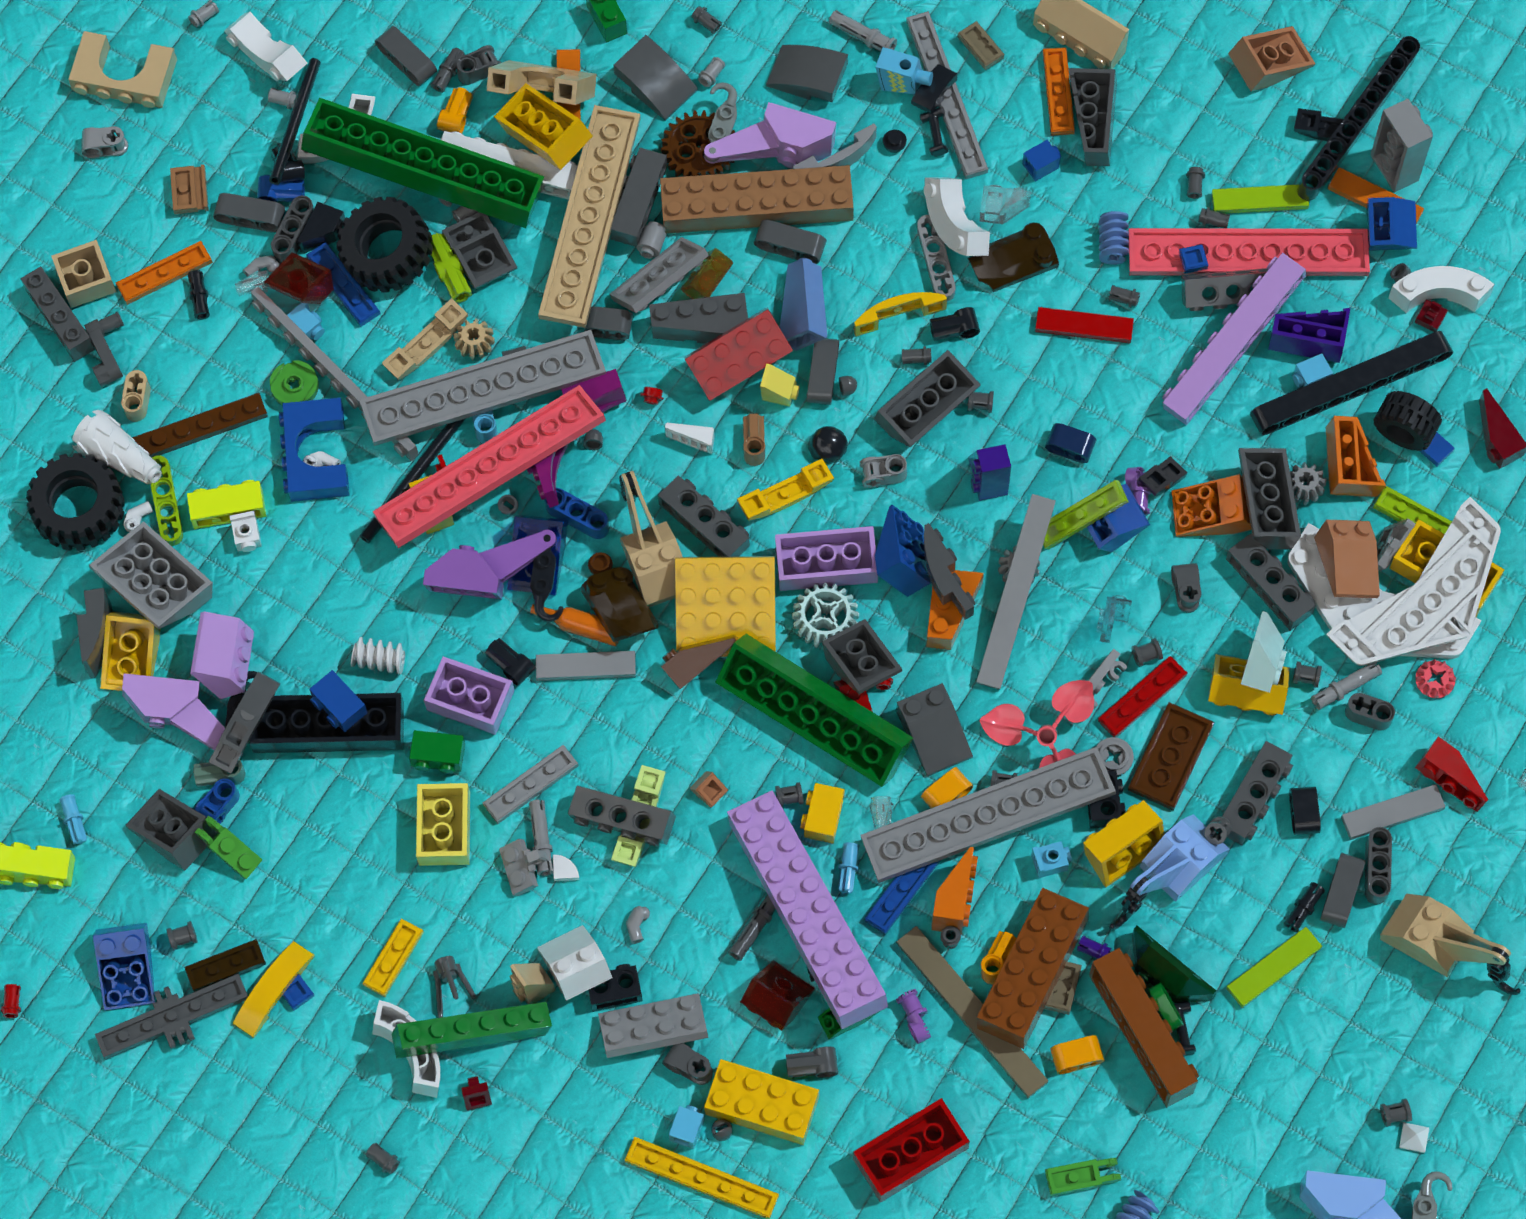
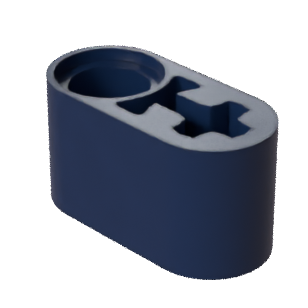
M1055 423L1045 448L1053 454L1070 460L1088 463L1097 439L1085 431Z

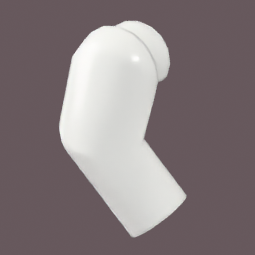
M322 451L307 455L303 459L304 463L316 467L341 465L339 459Z
M148 501L127 511L124 519V528L128 532H131L140 524L143 516L153 512Z

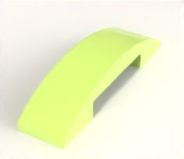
M641 765L632 800L657 807L666 772ZM650 819L642 820L639 826L640 829L647 828L650 824ZM619 836L611 860L636 867L645 845V839L636 837L635 840Z

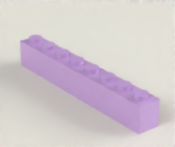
M1283 252L1279 258L1275 256L1267 266V269H1269L1264 276L1260 275L1252 285L1254 289L1251 293L1242 296L1237 304L1239 308L1235 313H1229L1222 323L1224 325L1219 333L1215 331L1207 342L1209 344L1204 351L1200 350L1192 360L1194 364L1191 368L1183 370L1177 379L1179 383L1175 388H1169L1162 398L1164 400L1163 408L1185 425H1188L1306 277V269Z

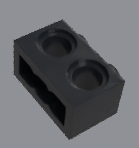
M1107 771L1116 794L1087 805L1090 828L1106 827L1109 821L1117 819L1126 813L1125 803H1120L1119 794H1123L1122 779H1117V771ZM1108 807L1114 813L1112 815H1104L1101 809Z
M622 964L616 966L615 970H610L612 978L601 983L608 986L604 993H597L594 990L595 987L588 990L592 1011L643 1001L636 965ZM623 979L633 981L632 986L629 988H623L619 984Z

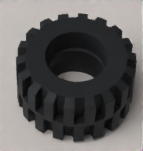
M1403 391L1388 393L1374 418V426L1386 439L1400 447L1417 451L1426 450L1430 446L1442 422L1440 413L1430 403L1414 394Z

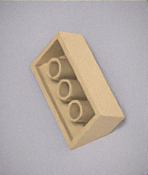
M1041 0L1034 12L1033 25L1040 32L1051 35L1059 44L1067 45L1077 55L1091 60L1100 69H1113L1126 53L1129 29L1083 0Z

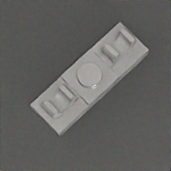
M1115 649L1108 654L1088 680L1093 684V692L1095 694L1104 686L1105 682L1102 679L1107 673L1112 681H1117L1119 676L1114 673V668H1119L1123 672L1127 668L1125 663L1115 661L1120 655ZM1094 700V709H1095V708L1098 706V704H1097V702Z

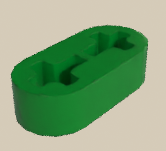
M1160 982L1149 988L1151 996L1159 1007V1011L1163 1018L1168 1021L1172 1031L1183 1026L1181 1016L1163 984Z

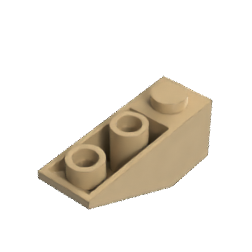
M540 963L512 964L510 966L512 975L509 977L512 981L513 991L521 1003L523 1001L527 1004L537 1003L555 991L553 982Z

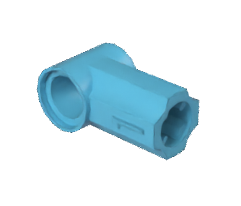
M492 410L472 416L476 438L480 443L483 444L497 436L496 421ZM485 427H489V428H490V429L487 430V431H482V430H481L482 428H485Z

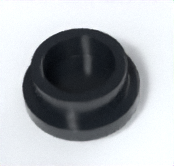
M890 130L883 137L884 147L892 153L900 152L906 146V136L900 130Z

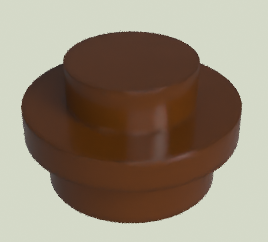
M599 552L590 557L588 568L592 574H597L612 569L613 562L608 554Z

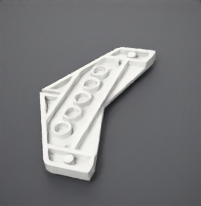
M1469 497L1460 506L1420 578L1413 586L1351 619L1337 624L1326 636L1354 664L1359 666L1467 638L1451 619L1454 618L1469 634L1471 633L1500 537L1501 529L1499 524Z
M1310 523L1307 524L1300 539L1289 553L1287 560L1289 567L1305 592H1308L1313 597L1317 611L1330 630L1337 624L1349 620L1396 595L1382 591L1379 588L1380 596L1378 598L1334 597L1314 539L1319 528ZM1475 617L1471 633L1469 634L1452 618L1451 621L1467 638L1401 656L1458 658L1468 645L1481 620Z

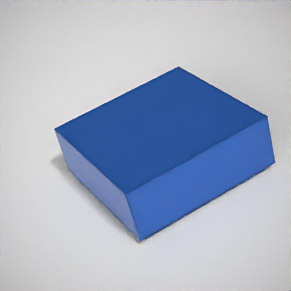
M1203 244L1179 249V256L1185 274L1208 269L1209 265Z
M1436 432L1430 446L1420 452L1438 467L1454 452L1455 448Z
M298 974L282 996L293 1011H295L315 995Z

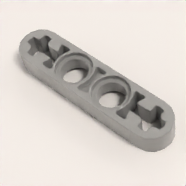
M924 215L918 220L917 233L933 293L946 295L948 302L954 298L956 288L944 242L937 234L930 216ZM928 223L931 226L932 236L928 237L927 228L924 227V224ZM931 243H936L940 246V250L932 253L928 251L927 246ZM936 264H942L946 270L938 274L932 268ZM942 280H945V287L948 289L947 294H944L943 290H941Z

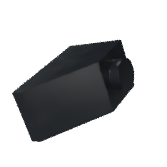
M317 202L298 239L300 252H310L325 242L328 245L336 242L339 229L344 228L342 224L345 220L344 211Z

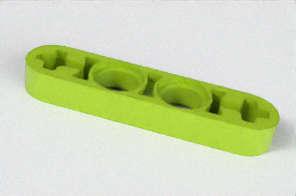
M154 456L152 459L162 465L163 475L156 483L150 484L159 533L167 543L175 546L182 541L183 530L171 467L165 457ZM160 485H168L170 490L167 494L160 495L157 493V488ZM166 506L174 508L173 514L169 517L161 515V510ZM172 523V527L175 532L173 538H169V528L167 524Z

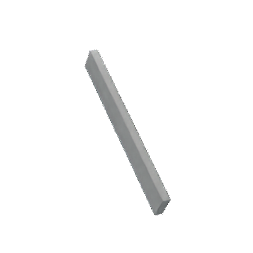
M929 11L906 17L907 25L924 70L931 72L937 64L950 69ZM955 82L944 93V100L938 107H943L945 110V116H942L964 177L969 179L987 174L988 167Z
M1035 494L1031 496L976 683L998 690L1001 689L1056 500Z

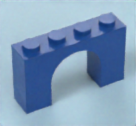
M341 397L283 403V412H279L280 427H284V434L280 435L281 447L286 450V456L282 457L283 471H287V479H283L284 493H289L291 502L350 496L348 472L345 464L316 467L304 463L298 457L301 443L311 434L345 429Z

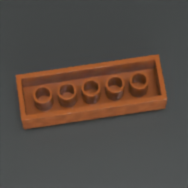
M1045 888L1041 889L977 1016V1029L1022 1049L1025 1048L1058 982V978L1061 976L1065 964L1068 962L1089 920V907Z
M1118 948L1093 961L1089 976L1167 1108L1194 1093L1199 1075L1193 1064L1188 1065L1184 1056L1186 1054L1180 1042L1177 1041L1175 1043L1172 1038V1029L1166 1019L1162 1020L1157 1012L1159 1007L1153 997L1149 998L1144 990L1146 985L1140 975L1136 976L1132 970L1133 963L1127 953L1123 954L1121 949Z

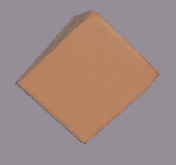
M708 771L690 787V790L710 808L728 791L716 775Z

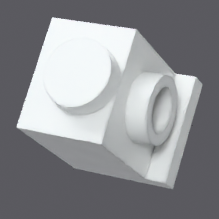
M254 511L231 515L230 521L237 550L251 552L257 547H262Z

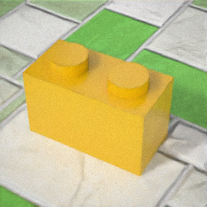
M815 783L813 791H808L806 805L810 807L808 814L803 813L800 826L801 829H804V838L834 844L845 789Z

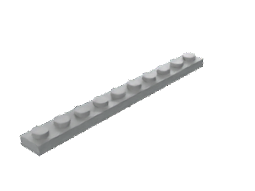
M258 286L251 291L253 307L260 314L264 312L268 316L267 320L275 329L280 328L284 332L283 336L289 344L293 345L295 343L300 348L298 351L307 361L311 360L315 364L314 367L322 377L326 375L331 380L330 384L338 393L342 391L347 396V402L354 409L358 407L362 411L359 400L367 396ZM407 436L392 441L395 444L394 449L401 457L406 456L412 461L418 456L416 445Z

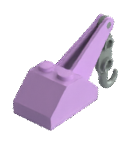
M723 82L712 87L710 94H714L719 89H724L729 95L727 100L716 110L708 133L711 143L706 145L704 149V158L708 163L776 157L778 163L783 164L787 168H793L794 165L811 156H814L817 162L831 156L835 145L837 122L768 102L763 121L731 134L737 119L736 89L731 84Z

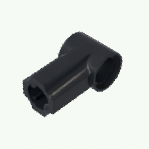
M281 143L272 149L271 156L274 163ZM291 150L281 183L303 181L305 178L303 162L296 159L293 150Z
M972 307L961 308L953 315L930 319L931 334L934 341L955 336L966 339L980 333L975 309Z
M500 638L494 640L485 652V655L500 667L504 675L516 686H520L536 669L530 659L522 653L518 654Z

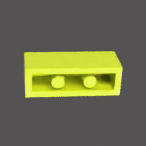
M246 480L237 485L223 484L214 489L200 488L192 493H187L190 520L194 529L231 523V515L254 511L256 518L267 517L260 481Z

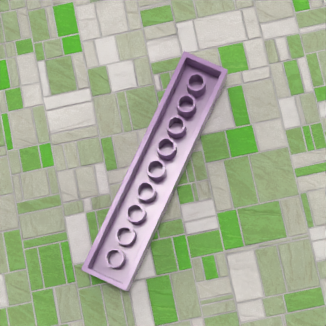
M773 790L727 811L729 823L841 1029L887 1008L888 1003L885 991Z

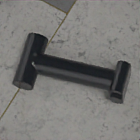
M943 107L936 108L931 113L925 112L920 114L921 121L923 123L929 121L934 147L929 148L934 157L949 152L947 146L942 143L938 121L939 117L945 116Z
M1190 1002L1174 1004L1184 1024L1177 1028L1179 1042L1186 1055L1194 1054L1196 1048L1194 1044L1190 1045L1184 1013L1191 1012Z

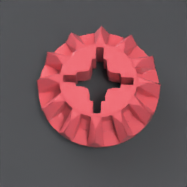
M1434 659L1428 662L1425 661L1418 668L1415 681L1418 689L1424 695L1431 698H1442L1451 693L1455 686L1456 677L1453 668H1450L1445 661L1440 662ZM1432 673L1435 675L1443 674L1440 683L1437 681L1429 682Z

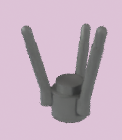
M453 956L441 957L434 962L436 970L433 972L436 985L438 1018L443 1017L441 979L443 982L449 983L455 1000L458 999L454 983L457 975L472 999H476V994L463 974L460 964L455 963Z

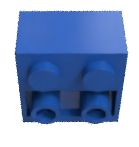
M1395 197L1368 198L1369 251L1417 249L1415 201Z
M1127 484L1121 486L1128 499V503L1087 527L1100 550L1113 552L1150 526Z

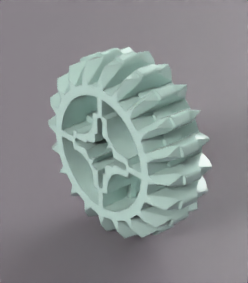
M826 582L823 584V589H819L818 585L815 584L813 592L806 588L805 596L799 595V603H795L793 609L796 611L792 613V619L796 620L794 628L799 629V637L806 635V643L814 640V647L816 648L822 641L858 623L856 621L859 619V612L856 611L858 605L857 603H852V594L845 596V588L838 592L836 584L832 586V589H828ZM823 601H832V603H824ZM813 606L816 614L808 622L805 615L807 610ZM844 610L846 618L838 626L836 617L840 611ZM821 613H826V616L830 614V618H825V616L822 618ZM820 628H826V629H828L829 631H821V630H818V629H820Z

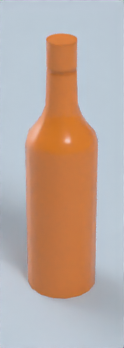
M532 604L530 613L537 615L534 604ZM544 607V611L549 615H553L558 611ZM566 607L563 609L559 619L554 621L563 631L615 647L619 643V641H612L604 626L594 614Z

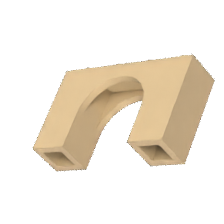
M87 31L83 32L68 79L72 91L81 95H97L102 99H118L127 104L132 102L139 103L148 108L163 107L177 62L174 48L151 44L145 65L139 74L128 80H114L103 73L110 49L107 36Z
M508 60L488 68L487 91L511 94L519 91L527 83L536 90L553 92V102L576 105L595 97L597 74Z

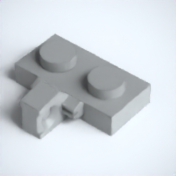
M517 839L500 848L499 851L512 894L520 896L538 887L534 873L536 871L535 866L548 860L546 852L538 849L530 851V849H527L523 839Z

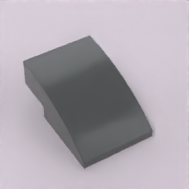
M647 35L639 40L614 64V74L631 87V91L636 97L665 121L698 90L679 65Z
M782 45L766 86L808 100L813 96L833 102L848 65V54L814 46Z
M478 212L442 230L453 254L457 255L463 272L474 289L517 269V265L500 234L486 214Z
M104 588L84 591L86 614L77 615L81 659L90 678H96L102 667L106 615L112 612V604Z

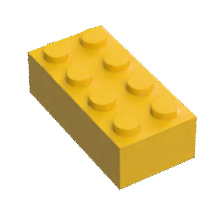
M527 83L494 116L507 134L560 170L593 137L578 117Z
M1418 519L1414 528L1395 554L1390 569L1416 583L1445 534ZM1493 562L1490 566L1475 617L1483 608L1505 570Z
M720 1059L704 1106L705 1115L717 1119H725L736 1125L804 1145L818 1103L819 1089Z

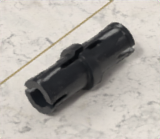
M193 270L187 274L190 283L189 298L193 303L194 317L202 320L210 316L207 304L208 291L204 286L203 272Z
M1310 883L1303 897L1297 899L1294 904V910L1287 920L1284 921V925L1287 928L1290 927L1294 920L1296 921L1291 931H1299L1306 917L1312 915L1314 912L1313 907L1322 894H1324L1325 890L1321 886L1313 894L1318 886L1317 883Z

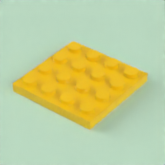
M775 556L675 557L676 651L684 646L726 636L736 635L739 639L743 635L748 634L776 652ZM729 648L720 657H727L731 648Z

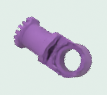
M1143 467L1127 468L1125 473L1126 484L1129 486L1144 515L1147 516L1150 514L1148 495L1151 492L1138 480L1145 470Z
M913 989L909 990L908 994L905 992V996L904 994L899 996L896 1001L902 1005L906 1012L908 1028L916 1043L919 1044L931 1038L929 1030L926 1031L928 1028H924L926 1024L922 1020V1017L928 1013V1010L923 1008L916 996L918 994L917 990Z

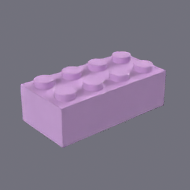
M873 526L775 535L780 591L810 589L815 584L822 588L825 582L828 587H832L834 584L845 586L878 583Z

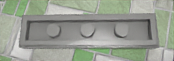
M635 651L536 655L537 681L636 677Z
M562 745L485 800L483 806L496 823L499 824L579 765L566 747Z
M1435 784L1342 814L1341 819L1349 839L1352 840L1370 834L1372 829L1376 827L1389 828L1445 809V804Z

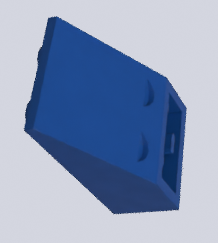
M894 505L889 506L875 553L876 570L880 578L908 597L931 584L924 558V529L919 522L912 520L904 511H900Z
M147 923L97 929L93 934V942L104 1010L153 1004L155 1002V991Z

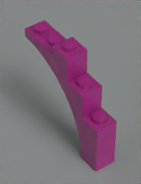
M616 369L607 371L604 375L561 389L564 395L580 385L602 413L627 401ZM569 444L527 469L528 474L533 473L536 482H541V485L537 486L541 500H547L549 508L559 505L556 492L557 472L561 458Z

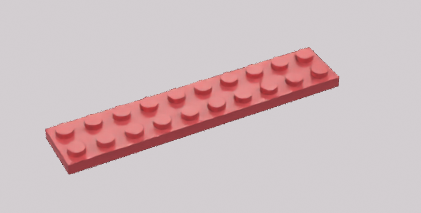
M1129 228L1128 230L1129 275L1181 276L1267 268L1275 256L1279 258L1282 252L1306 269V276H1369L1370 273L1368 229ZM1203 244L1209 265L1208 269L1185 274L1179 256V249Z
M578 385L372 512L397 548H400L606 421L605 416L583 388Z

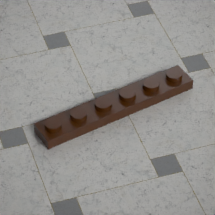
M256 393L132 438L149 452V456L152 458L267 418L268 415L260 393Z

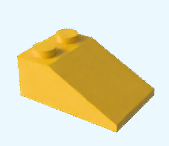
M114 611L107 614L100 689L122 691L124 674L153 676L161 628H156L142 614Z

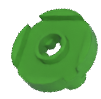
M295 360L292 363H283L273 371L270 377L271 393L282 406L283 403L310 401L317 395L319 381L314 369L309 364ZM299 380V387L291 389L288 383Z

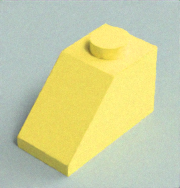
M766 363L760 385L762 400L790 407L792 399L796 400L799 393L796 377Z

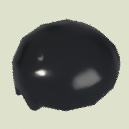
M824 426L816 430L809 439L808 449L814 459H823L824 462L830 463L840 460L846 453L848 441L841 430L832 426Z

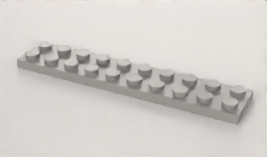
M588 330L366 397L359 401L373 444L376 446L564 389L604 375L606 370L592 331Z
M1097 747L864 833L861 835V839L878 883L966 851L970 847H977L1116 794V791Z

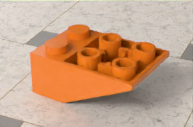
M1240 474L1172 490L1175 534L1177 537L1227 535L1251 530L1243 477Z
M970 847L936 891L931 930L942 932L945 927L954 926L958 928L962 935L963 927H968L971 905L966 904V902H972L974 880H970V878L975 879L978 856H973L974 847Z

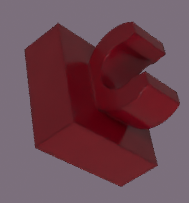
M1426 299L1416 317L1415 323L1436 332L1447 315L1448 310L1441 307L1442 305Z
M478 1076L467 1078L469 1086L461 1088L467 1111L492 1105L487 1082L479 1083Z

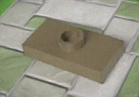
M977 21L958 33L960 41L985 70L1004 59L1005 54Z
M1066 962L1065 968L1058 978V982L1044 1009L1070 1015L1082 965Z

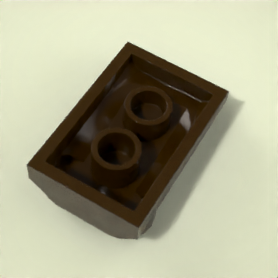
M1029 223L1022 231L990 243L989 256L968 257L978 280L989 285L993 292L1059 267L1055 248L1045 228L1040 223Z
M616 567L593 574L582 584V594L613 642L658 628L659 624L633 583V574L629 569Z

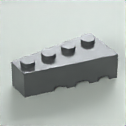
M1068 68L1086 166H1110L1117 89L1116 70Z
M745 293L649 304L654 339L694 340L697 343L706 344L748 319Z

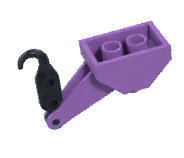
M543 530L542 532L481 553L474 550V547L460 545L459 549L452 548L425 569L423 585L429 591L502 600L503 583L533 562L530 587L535 601V613L541 620L552 622L559 619L564 609L560 606L553 615H549L544 611V603L553 589L556 557L551 552V548L556 545L557 537L551 530Z

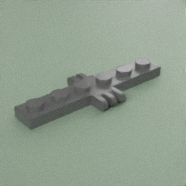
M236 974L182 998H179L177 993L172 995L169 986L164 988L167 996L162 999L159 990L155 991L154 994L157 1002L153 1003L155 1009L95 1034L104 1059L111 1058L163 1035L166 1036L171 1049L176 1047L173 1037L177 1036L180 1045L185 1044L182 1035L187 1032V1037L190 1041L194 1040L195 1037L190 1027L191 1023L247 999L248 995L240 975Z

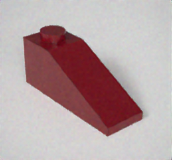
M1486 388L1482 391L1479 399L1485 446L1489 460L1492 463H1496L1499 469L1525 455L1526 442Z

